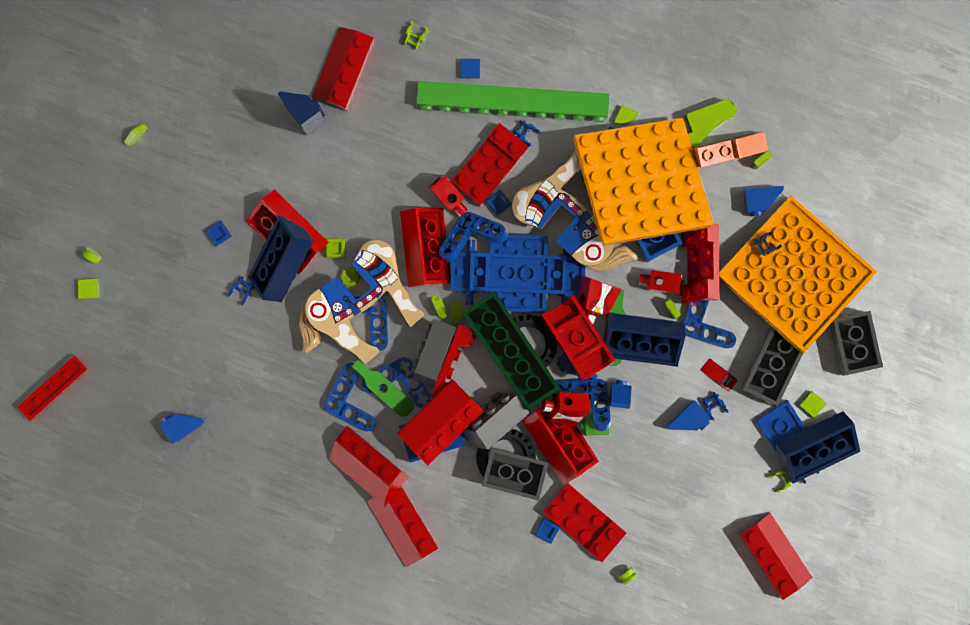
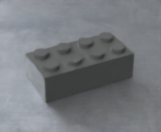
M771 326L740 390L777 407L803 354Z

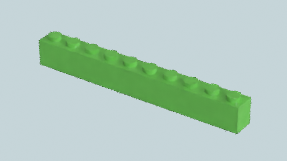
M418 81L417 107H421V110L431 111L432 108H440V111L443 112L459 109L460 113H470V110L478 111V114H489L490 111L497 112V115L507 116L508 113H516V116L519 117L535 114L536 118H546V115L554 116V119H565L566 116L573 117V120L583 121L584 118H592V121L603 122L604 119L608 118L609 94Z

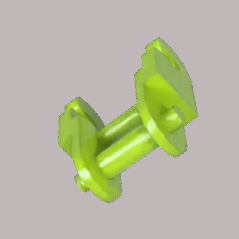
M411 21L405 33L407 38H404L403 41H405L404 45L409 43L415 46L417 50L421 46L419 44L420 41H424L428 28L426 27L420 36L413 34L410 30L414 22ZM410 35L415 38H418V41L414 42L410 40Z
M434 295L431 300L441 319L447 318L448 312L442 299L435 301L439 296Z
M782 469L769 476L770 479L777 475H781L785 486L777 490L778 493L792 486L790 484L792 482L787 481L784 476L786 471Z

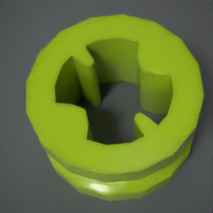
M632 567L618 576L619 579L623 580V585L637 576V573H633Z

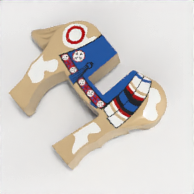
M576 149L571 158L559 167L553 175L545 180L522 188L514 196L512 209L516 218L522 223L539 229L546 225L561 205L575 216L574 220L556 242L578 263L592 270L607 271L638 259L637 254L625 245L617 246L614 249V244L602 246L595 218L578 200L561 190L582 171Z
M371 240L360 248L352 266L371 289L357 300L337 276L310 295L299 315V329L305 354L310 353L321 343L319 332H322L334 339L341 347L354 353L364 364L368 363L380 351L377 347L362 341L355 334L350 319L372 306L385 292L389 293L409 328L425 316L422 310L413 304L408 292L402 286L395 253L389 244L381 240Z

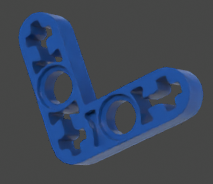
M465 212L459 217L441 245L439 255L445 262H453L472 234L499 244L507 239L508 232L500 223L472 212ZM488 224L484 231H479L481 225ZM463 234L460 240H454L456 235Z
M354 296V298H355L356 300L361 297V296ZM381 296L379 301L383 302V306H380V312L384 311V316H372V312L377 313L376 307L373 305L360 313H369L371 346L378 348V345L374 344V341L378 340V334L373 335V331L382 332L385 330V335L381 334V339L385 340V344L378 348L379 351L385 350L388 346L386 300ZM376 318L384 320V326L380 329H376L373 325Z
M703 300L705 304L700 301L696 302L702 308L700 315H694L691 311L692 306H688L683 321L686 336L725 349L732 348L735 345L736 336L734 333L702 323L708 306V300ZM693 323V327L700 329V325L703 326L700 331V337L696 336L698 334L696 331L688 333L686 325ZM708 328L714 331V337L710 340L704 337V331ZM718 331L721 332V337L730 335L732 343L725 345V341L718 339V343H716Z
M400 358L378 370L381 373L385 370L392 371L393 377L389 380L390 382L401 378L417 407L423 408L425 405L422 403L418 404L419 396L418 394L413 396L412 392L418 391L421 387L424 389V391H420L422 396L428 397L426 403L431 400L424 384L419 383L418 387L414 389L408 386V380L414 377L413 374L404 379L403 375H406V372L403 369H399L401 366L400 362H409L410 365L407 368L411 372L413 363L410 359ZM363 379L362 388L364 391L374 393L369 388H366L365 379ZM383 384L379 386V389L385 387L386 385Z
M351 362L346 364L325 402V408L329 413L363 431H372L377 424L375 417L346 402L360 376L358 372L356 375L352 374L350 380H353L352 384L347 380L341 379L343 375L347 378L349 374L347 368H352L354 364ZM344 382L348 385V391L341 394L338 392L337 387L340 383ZM335 392L338 396L344 397L343 401L339 399L337 402L339 408H334L332 411L329 402H334L336 399L333 396ZM350 408L356 411V417L352 420L347 419L345 416L346 411ZM360 412L364 414L361 418L365 420L371 418L372 427L368 426L365 428V424L359 421V424L355 423L359 418Z
M587 379L582 383L580 380L556 382L560 389H562V392L569 393L568 388H571V393H577L574 389L576 387H583L585 390L582 393L589 394V399H591L594 428L598 431L609 429L611 424L607 383L604 380ZM600 386L601 391H597L596 387ZM558 390L552 394V397L559 393ZM597 402H604L605 407L597 408L595 404ZM602 414L604 424H600V415Z

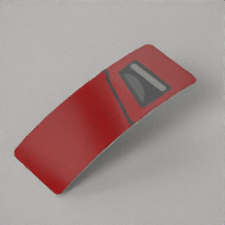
M710 358L701 368L702 372L728 392L738 381Z

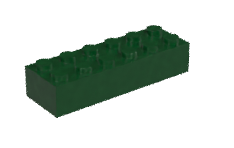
M495 291L463 312V315L528 410L560 389Z

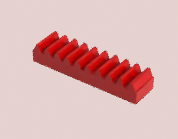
M74 355L18 406V409L29 421L35 420L38 415L42 414L49 405L53 404L60 395L64 394L89 369Z

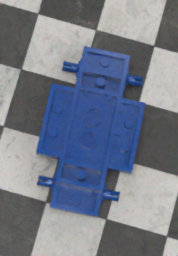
M508 234L507 239L502 243L498 244L490 241V253L476 252L475 240H472L471 247V239L467 241V251L460 253L451 262L450 291L466 293L465 305H469V297L470 305H473V294L477 292H489L490 295L495 291L508 312L546 313V294L560 296L561 304L568 300L569 297L579 295L582 276H585L586 266L578 263L565 249H563V254L548 255V236Z

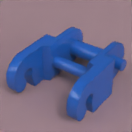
M520 120L521 124L518 129L513 130L514 135L520 136L519 139L532 147L533 145L525 139V136L531 129L539 134L542 131L538 130L531 123L528 125L526 124L527 121ZM525 126V127H527L528 129H527V130L525 131V133L522 135V134H520V131H521V130L523 129V127Z
M243 276L241 279L238 278L239 282L237 284L234 283L227 294L230 297L235 289L244 293L245 297L241 303L242 306L251 295L250 290L254 289L253 284L243 280ZM240 284H243L246 287H248L247 291L241 289L239 287Z
M713 392L714 396L708 399L703 398L704 402H702L703 405L706 404L707 408L705 410L712 421L715 419L710 411L719 405H722L724 411L729 413L723 400H719V394L716 395L715 392ZM716 399L718 403L710 407L708 403Z

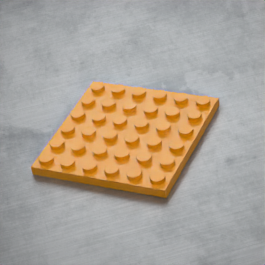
M683 118L579 134L573 137L602 246L709 228L714 225Z
M791 195L719 272V280L797 350L804 354L877 271ZM773 230L774 233L766 238L767 243L773 248L778 247L780 244L782 247L769 255L765 253V256H759L761 252L757 245L753 246L754 240H759L762 235ZM761 242L760 244L762 248L766 250L767 247L765 243Z

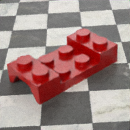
M499 123L465 166L454 176L451 183L481 207L527 152L529 146Z
M714 223L709 228L681 232L682 248L687 249V284L682 285V304L696 306V302L720 300L719 224Z
M574 295L553 310L541 315L542 323L548 332L552 333L572 364L571 368L581 383L616 361Z
M459 324L431 394L432 398L448 383L446 382L447 379L451 380L455 370L452 368L453 362H458L462 352L459 350V347L465 349L468 346L472 347L476 335L473 334L474 330Z
M569 483L563 487L543 511L544 514L601 562L606 559L627 534Z

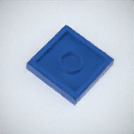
M788 400L755 420L775 453H777L776 442L806 429Z

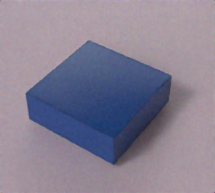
M461 59V79H480V59Z
M501 189L485 201L496 216H499L512 205Z
M222 220L206 230V233L216 247L232 237Z
M543 517L534 535L551 544L560 526Z

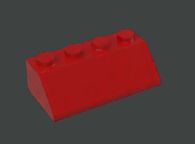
M339 27L312 98L347 111L375 43L374 37L357 30Z
M274 189L260 200L246 219V222L265 241L279 215L306 229L313 242L297 271L301 274L321 254L329 242Z
M413 208L400 211L408 287L450 284V264L445 262L439 255V249L447 238L443 208Z
M451 379L397 432V435L428 466L484 411Z
M541 408L522 420L563 485L579 477L599 462L577 426L571 427L550 422L548 412L542 411Z
M348 426L344 428L334 441L330 461L383 506H386L409 476Z
M403 486L398 489L386 506H383L374 497L367 501L405 567L439 549Z
M768 513L738 533L780 599H786L813 578L771 513Z

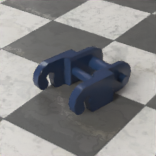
M773 230L762 235L759 240H754L753 246L757 245L761 252L759 256H765V253L769 255L782 247L780 244L778 247L773 248L767 243L766 238L774 233ZM761 242L765 243L767 247L766 250L762 248L760 244Z

